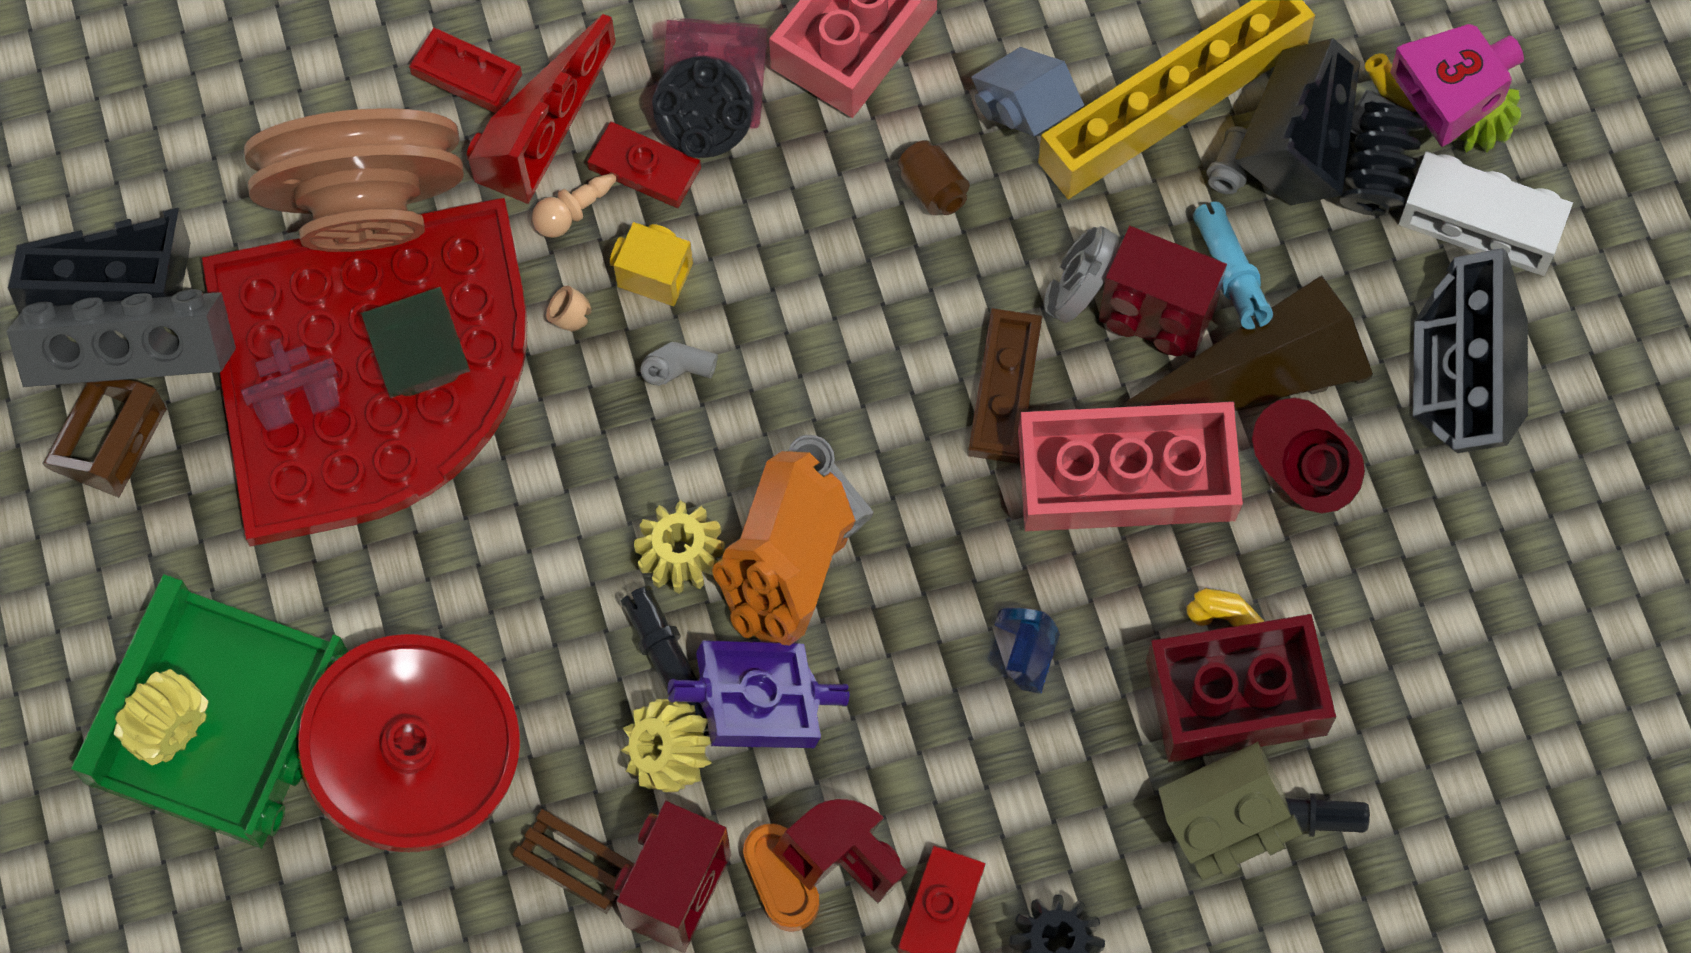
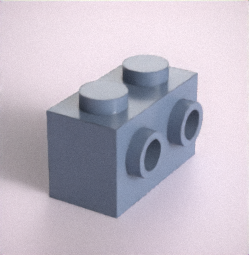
M1023 47L1017 48L971 77L978 91L975 94L976 104L985 118L1032 136H1041L1062 122L1063 118L1084 106L1065 61Z

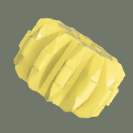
M681 500L675 507L676 513L670 515L663 506L659 505L655 510L658 522L642 519L640 529L644 536L634 541L635 552L642 555L638 561L640 571L643 574L653 572L652 581L653 585L657 588L662 587L672 579L674 592L678 594L683 591L684 581L691 580L693 586L701 589L704 586L702 572L713 575L712 569L714 564L718 562L715 558L722 556L725 552V543L717 539L721 534L720 524L717 521L706 522L707 513L702 506L688 515L686 504ZM683 541L687 543L684 545L685 552H673L676 542Z
M171 669L162 673L155 672L150 675L145 684H137L136 691L132 696L125 698L126 705L117 713L115 718L117 725L114 735L139 760H144L152 766L161 761L168 762L172 760L177 751L185 750L186 744L191 738L197 736L196 730L198 726L206 719L205 710L207 709L208 700L201 694L200 689L184 675H178Z
M657 699L655 702H650L648 707L643 706L640 709L633 710L635 724L623 727V730L629 737V744L620 751L630 755L631 760L626 772L639 776V786L646 787L647 789L662 790L663 792H678L679 789H684L685 785H693L695 782L701 781L699 768L712 764L705 754V747L710 745L711 742L710 738L703 734L707 725V719L700 715H695V705H689L687 702L671 703L668 699Z

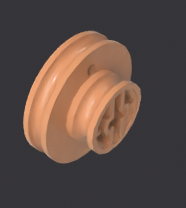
M394 108L336 111L283 122L257 133L244 146L246 164L258 171L248 181L249 197L254 203L268 209L290 213L313 214V220L299 229L302 246L313 250L354 252L380 249L411 241L425 232L423 216L408 211L407 204L440 195L458 185L463 179L462 161L459 157L450 153L457 147L460 141L458 126L451 119L439 114Z

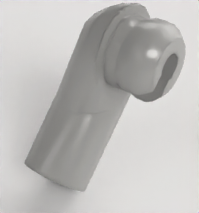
M670 342L644 358L641 364V375L647 383L658 386L668 383L685 372L711 379L717 365L718 354L678 342Z

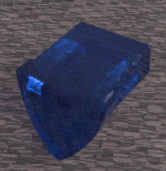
M1013 607L1000 609L994 625L1016 635L1006 671L1021 690L1041 694L1055 647L1059 640V630L1052 618L1045 612Z

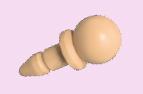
M613 174L598 176L572 193L562 189L558 192L557 198L548 197L539 201L532 212L534 228L541 235L548 238L564 235L571 227L572 221L579 222L583 219L581 209L595 202L596 198L606 195L616 182V176Z

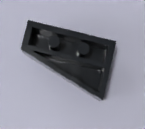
M1334 38L1282 50L1234 161L1290 206L1342 196L1360 61Z

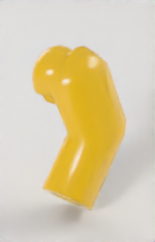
M1379 53L1371 56L1365 63V69L1379 94L1411 112H1417L1390 73L1392 64L1387 55Z
M1204 588L1194 594L1195 600L1191 601L1186 608L1188 617L1199 626L1210 624L1214 617L1227 620L1233 627L1264 622L1257 612L1239 594L1234 592Z

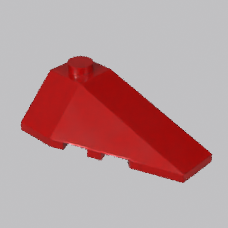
M602 14L491 117L483 134L479 132L475 134L467 151V160L469 161L475 183L529 204L616 43L612 17Z

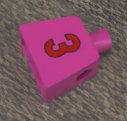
M1467 24L1397 47L1390 73L1426 123L1437 142L1443 147L1505 101L1512 81L1508 70L1523 63L1524 55L1521 46L1513 36L1509 35L1489 45L1477 26Z

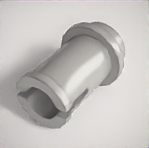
M1234 126L1226 130L1217 160L1211 163L1207 169L1209 185L1214 190L1223 194L1236 193L1238 188L1243 187L1247 181L1245 169L1234 161L1248 130L1243 127Z

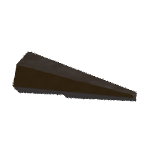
M1321 275L1273 306V317L1268 324L1260 327L1256 318L1253 319L1255 329H1245L1242 326L1119 407L1234 402L1235 411L1275 403L1281 397L1311 391V394L1325 392L1328 387L1356 381L1357 384L1365 383L1372 378L1373 372L1352 315Z

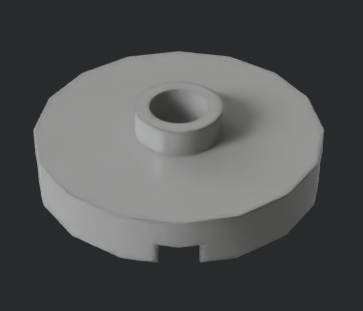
M1103 226L1093 227L1086 230L1075 241L1061 261L1060 268L1064 272L1060 282L1053 279L1048 285L1044 298L1046 313L1063 323H1067L1076 318L1087 307L1105 281L1117 254L1119 238L1116 234Z

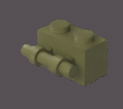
M1258 742L1158 788L1166 821L1190 864H1195L1198 874L1203 881L1221 872L1224 876H1228L1241 870L1240 863L1266 851L1271 856L1286 849L1284 843L1303 835L1295 815L1290 814L1282 786Z

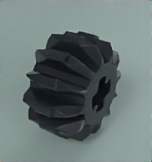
M1058 894L1053 897L1052 910L1048 911L1042 901L1035 899L1031 902L1033 917L1026 914L1017 915L1015 925L1023 933L1011 935L1009 946L1015 950L1024 951L1022 953H1054L1047 949L1049 939L1054 940L1058 934H1061L1067 938L1066 945L1057 949L1056 953H1098L1104 950L1105 940L1091 935L1099 928L1100 921L1098 917L1080 920L1085 907L1082 901H1076L1069 912L1063 910V896Z

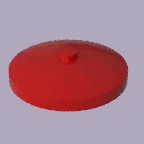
M418 634L392 635L374 639L361 644L337 659L324 672L312 689L302 713L298 737V754L303 779L311 797L322 813L336 827L352 838L375 848L395 852H421L445 847L461 840L479 828L492 816L507 794L516 771L520 750V732L515 708L507 690L496 674L481 659L461 646L444 639Z

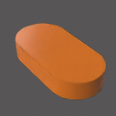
M764 824L751 831L745 840L743 848L745 864L770 922L777 928L788 932L803 930L811 925L818 915L820 903L817 888L815 886L809 891L772 852L787 828L778 824Z

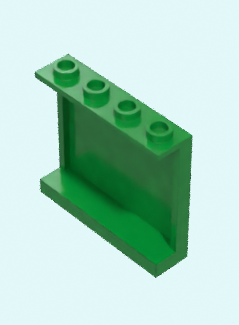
M163 574L71 770L86 785L262 849L268 835L274 836L282 824L285 815V805H282L290 785L297 786L303 777L299 762L298 737L306 701L319 678L348 650L339 636L333 634L330 642L192 593L182 580ZM171 669L178 675L182 674L200 689L201 694L208 700L207 709L205 710L206 719L198 726L196 730L197 736L188 741L185 750L177 751L172 760L168 762L161 761L152 766L144 760H139L129 752L114 735L117 725L115 718L117 713L125 707V698L132 696L136 691L137 684H145L150 675L155 672L162 673Z

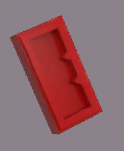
M437 28L432 29L409 66L411 75L494 113H497L504 106L522 77L521 66Z
M612 121L587 161L589 170L600 175L613 174L616 176V182L679 209L701 169L699 159L687 156L681 151Z
M933 846L898 947V953L957 952L986 863Z

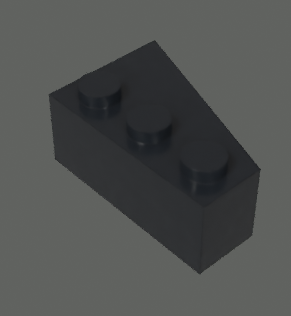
M174 208L163 211V218L138 224H132L131 219L114 222L116 229L84 236L83 231L80 230L17 245L8 290L18 314L20 315L22 310L28 305L37 302H51L53 306L73 305L80 300L94 297L102 299L103 302L122 301L129 296L142 293L150 294L152 298L171 297L181 292L191 242L180 209Z

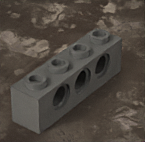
M197 289L181 291L171 297L152 298V295L146 293L135 294L122 301L103 302L102 299L94 297L80 300L73 305L53 306L51 302H37L25 307L6 331L23 387L221 372L236 349L222 292L202 294V291ZM164 327L173 330L177 336L168 333ZM114 331L123 334L127 340L119 337ZM66 335L72 337L77 343L70 341Z

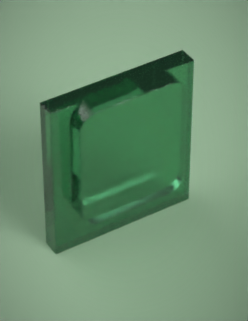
M441 287L361 313L390 398L401 394L412 396L453 382L457 379L458 375L470 372Z

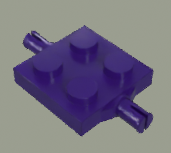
M702 641L696 651L700 673L699 681L670 679L667 694L670 695L668 700L671 703L699 702L702 705V709L707 717L711 746L815 748L821 739L817 717L819 705L846 707L850 696L849 691H847L849 688L847 684H818L808 667L805 645L797 643L788 646L781 643Z

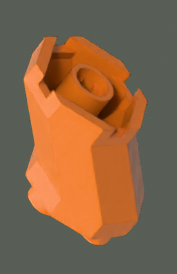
M781 451L766 462L740 539L725 549L722 559L715 563L712 569L713 576L721 587L731 612L732 625L745 638L756 636L761 642L781 643L782 645L790 646L805 635L832 556L845 547L848 538L843 537L853 528L855 523V517L842 482L831 472L824 477L818 473L813 467L820 462L810 452Z

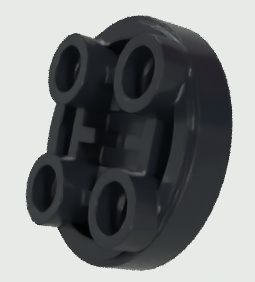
M709 55L693 56L672 66L659 81L652 97L654 119L661 135L672 147L692 158L714 157L734 148L748 133L755 113L754 94L745 75L727 60Z

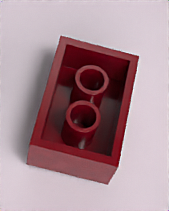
M1312 614L1151 640L1146 663L1168 763L1239 751L1256 742L1259 743L1260 747L1327 736L1336 719Z

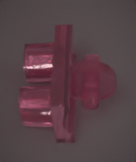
M280 338L270 341L274 356L255 364L260 377L280 371L282 376L241 390L246 405L250 409H255L258 418L268 432L294 422L285 398L287 395L305 390L314 415L340 406L338 386L335 378L340 376L333 359L330 358L293 372L291 366L310 360L306 346L303 345L285 352Z

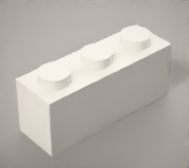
M1425 152L1399 225L1476 253L1504 248L1508 253L1511 265L1545 276L1555 255L1573 202L1561 199L1558 194L1548 189H1533L1512 182L1509 177L1502 173L1494 171L1484 172L1469 167L1453 156L1445 154L1435 155Z

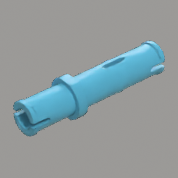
M1210 202L1214 214H1210L1206 204H1203L1195 210L1193 219L1203 236L1212 258L1227 263L1221 288L1223 295L1227 299L1232 300L1239 315L1241 325L1245 329H1255L1251 316L1256 317L1260 327L1268 324L1273 317V311L1260 288L1259 271L1254 265L1249 264L1227 218L1224 206L1220 202Z

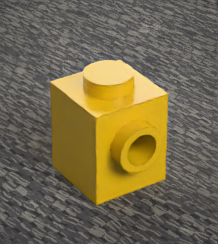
M633 222L627 237H619L610 257V266L614 267L617 287L673 307L693 265L691 242L676 237L671 230L657 224H651L647 227Z

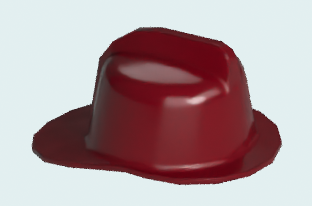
M1296 397L1282 399L1263 410L1255 422L1252 436L1255 456L1264 470L1291 499L1305 510L1321 514L1339 511L1351 503L1361 490L1365 475L1363 455L1351 437L1325 410L1309 400Z

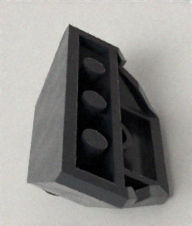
M1504 248L1454 257L1446 270L1449 273L1434 289L1414 321L1413 417L1456 453L1507 446L1528 416V318L1508 253Z

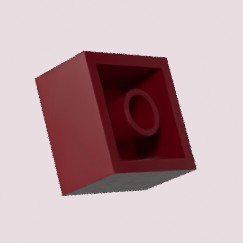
M1129 225L1105 279L1099 321L1105 323L1111 331L1124 337H1133L1135 335L1153 342L1160 351L1168 355L1181 356L1183 354L1194 358L1217 308L1227 263Z
M665 800L659 814L650 813L645 820L638 837V844L642 845L643 848L634 865L626 863L622 868L615 883L613 894L619 896L616 902L626 928L685 953L731 857L727 827Z

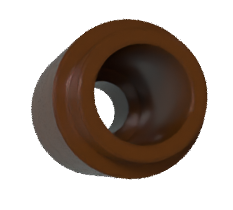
M922 140L910 146L901 155L898 161V167L902 171L901 179L930 215H951L965 204L970 183L940 146L932 145L928 140Z

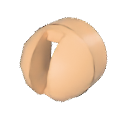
M564 286L552 297L547 308L546 317L550 323L561 329L577 331L587 325L588 320L584 315L591 314L592 309L589 300L581 292L571 286Z

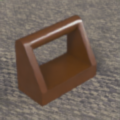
M124 379L87 382L42 464L55 473L120 498L167 408L155 388L137 381ZM106 395L124 402L125 405L94 462L70 458L103 396Z

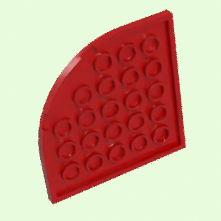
M505 198L420 214L423 216L425 232L411 241L380 249L354 252L320 251L302 246L300 238L202 257L207 293L222 292L236 346L234 353L220 372L245 536L250 547L354 526L380 519L408 508L433 494L455 478L491 440L505 418L516 394L523 372L527 349L528 320L525 296Z

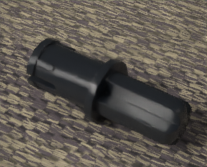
M1310 793V797H1285L1290 814L1295 815L1302 832H1308L1309 837L1315 836V830L1363 833L1369 828L1370 808L1365 802L1316 800V793Z

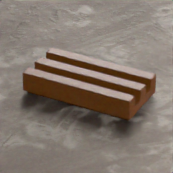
M541 809L536 817L537 822L533 828L530 827L526 832L524 842L521 846H517L513 852L514 860L607 914L618 897L613 894V890L622 868L626 863L632 865L635 863ZM549 829L618 870L617 876L614 877L544 836V833ZM535 847H540L604 885L608 890L602 896L533 855L532 852Z

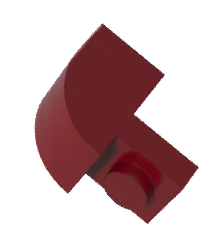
M835 799L816 805L784 832L772 850L809 891L840 864L877 903L881 902L893 891L908 872L901 865L900 858L895 850L887 843L878 841L872 835L884 817L873 808L854 800Z

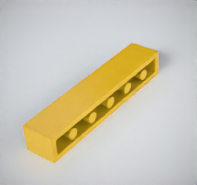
M1303 0L1249 1L1043 133L1040 141L1039 165L1069 200L1273 68L1282 50L1308 44L1315 14Z

